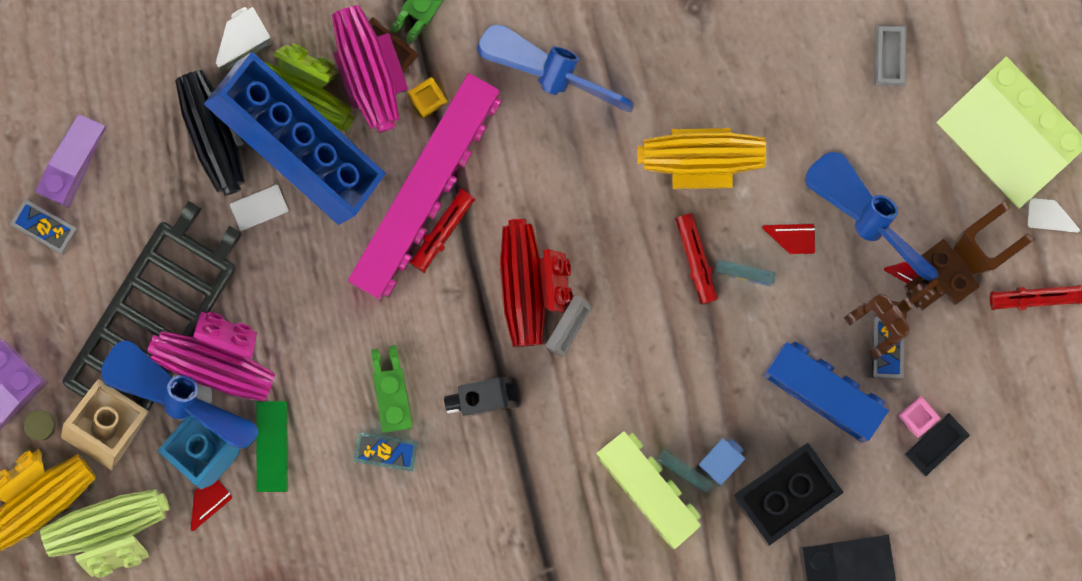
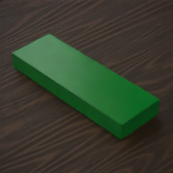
M256 401V427L258 428V436L256 438L257 492H288L287 401Z

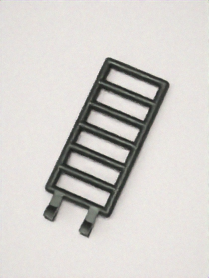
M190 201L185 205L174 227L166 222H161L62 380L63 385L84 398L91 388L78 381L77 378L86 364L101 373L104 361L93 354L101 339H104L113 346L121 341H128L109 329L117 313L153 335L159 336L161 331L173 333L124 303L133 288L138 289L190 321L182 335L193 337L200 312L208 313L211 311L236 270L235 265L226 258L242 236V233L229 226L215 251L186 235L189 227L202 210ZM165 236L221 270L213 285L208 284L156 252ZM148 263H153L205 295L197 311L141 278L140 276ZM141 349L145 354H147L151 358L152 355L150 353ZM159 365V366H160L161 368H163L169 375L172 374V372H171L170 370H168V369L164 368L163 366ZM142 398L139 405L149 411L154 402Z

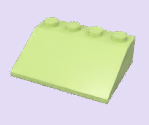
M1007 56L936 122L1018 209L1082 152V134Z

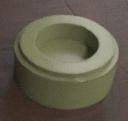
M32 411L24 420V431L31 439L46 440L55 431V420L46 411Z

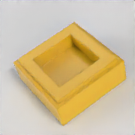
M432 77L407 92V95L423 119L448 104L447 99Z

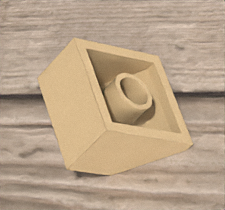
M97 379L63 424L61 438L112 471L129 448L149 411L114 388L108 387L100 379Z

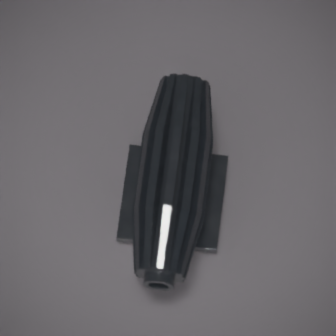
M196 70L178 77L175 80L181 115L198 161L217 193L223 192L224 196H228L241 191L240 185L245 183L238 147L251 146L204 105L214 92V88L203 70Z

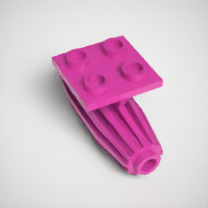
M360 5L339 10L331 15L337 52L333 53L351 107L353 110L360 108L371 129H377L379 133L394 129L396 127L395 122L399 120L395 94L409 90L391 36L387 33L377 37Z
M200 312L193 337L161 331L159 336H152L147 352L152 353L150 360L171 372L191 377L200 385L231 396L265 402L275 377V373L251 360L258 332L253 331L250 326L244 323L234 324L224 320L223 316L214 312Z

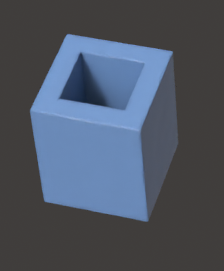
M722 438L697 466L718 486H721L745 460L741 455L744 449L732 438L728 442Z

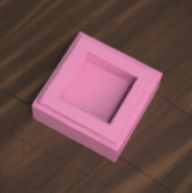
M919 396L897 415L916 438L923 435L941 419L922 396Z

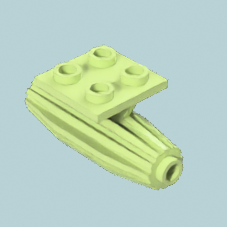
M157 489L118 495L72 511L40 529L41 540L49 557L84 552L75 556L76 562L91 577H105L110 575L113 569L122 566L126 568L139 565L142 562L141 560L149 558L147 550L133 535L165 519L166 511L170 510L165 493L159 494Z

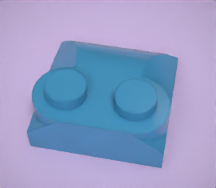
M190 415L183 420L158 449V452L194 485L203 489L213 485L237 458L240 448L229 445Z

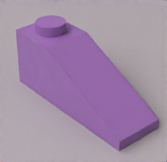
M78 114L49 161L35 192L69 208L106 126Z

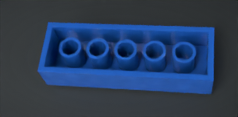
M250 52L236 62L204 103L208 109L338 225L355 217L386 174L253 52Z

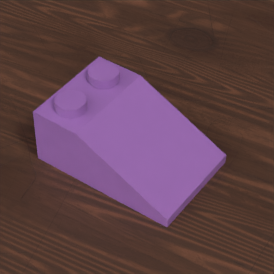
M0 339V430L48 384L3 339Z

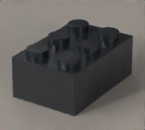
M805 443L731 497L765 545L770 546L844 492L810 444Z

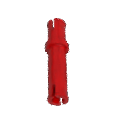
M462 189L459 190V193L443 213L431 233L424 236V243L409 262L412 266L425 273L438 252H443L445 242L460 223L472 203L475 202L476 199Z
M689 213L675 218L691 270L689 277L690 280H694L700 305L719 300L711 277L713 270L712 267L708 266L695 224L694 214Z
M1082 286L1026 290L1024 287H1017L1016 290L991 291L989 296L991 310L1018 308L1019 311H1023L1027 307L1082 304Z

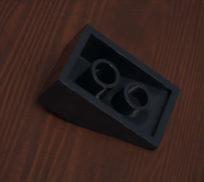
M889 535L799 547L804 581H896Z

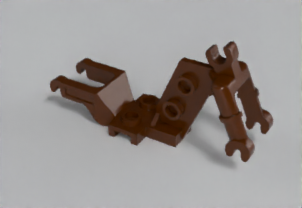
M1006 200L961 232L953 249L945 239H942L921 255L937 271L939 276L936 280L927 281L919 275L904 286L907 291V297L901 302L891 301L886 295L878 294L871 300L863 302L862 305L843 317L850 326L872 310L889 330L891 336L869 351L875 360L892 347L897 346L900 340L909 334L910 328L906 322L907 312L914 308V306L916 308L919 307L922 311L944 294L956 305L980 287L972 275L995 270L1035 240L1031 233L1028 232L993 258L986 256L976 243V234L1011 208Z

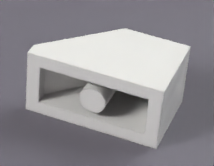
M246 7L237 10L231 15L232 19L226 23L216 59V64L221 72L233 67L237 61L250 52L255 54L273 44L270 35L253 7L248 10Z

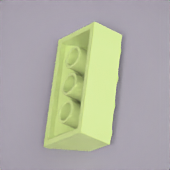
M623 431L595 455L672 549H675L701 527V524L697 521L701 516L690 503L685 506L678 498L682 492L671 479L666 483L659 473L663 469L652 456L647 459L642 454L640 449L644 446L633 433L627 435Z

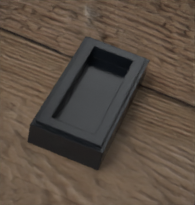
M948 413L904 455L924 476H927L970 435Z

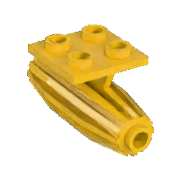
M731 128L671 129V135L644 139L643 146H637V164H643L644 170L672 174L673 189L733 188L734 173L765 168L766 142L765 137L732 133Z
M39 449L33 453L28 450L15 460L17 463L15 467L9 471L6 469L0 471V500L5 502L0 507V552L42 528L68 508L96 479L93 470L79 454L44 471L42 452Z

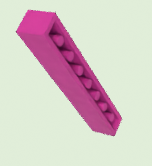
M470 73L467 74L348 279L350 284L380 301L383 296L389 297L397 284L393 280L399 269L401 271L406 269L412 258L408 253L414 243L419 246L427 232L423 227L429 217L434 220L442 207V204L439 202L444 192L449 194L457 181V178L454 177L456 170L459 166L465 167L472 155V152L469 151L470 146L474 140L479 142L487 129V126L484 125L485 120L489 114L494 116L502 103V100L498 99L500 90Z

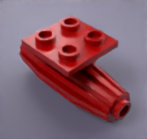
M526 219L508 220V225L502 228L500 275L503 311L512 347L542 345L545 308L548 311L564 314L574 297L572 289L568 286V276L571 275L569 258H566L565 253L550 249L543 250L544 257L541 258L533 225L526 224Z

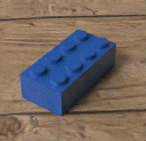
M795 341L791 344L788 342L783 344L762 376L861 443L869 441L889 412L884 407L886 402L871 392L870 394H864L858 390L860 384L845 375L840 378L834 374L833 370L835 368L823 359L819 358V360L815 361L807 356L809 350Z

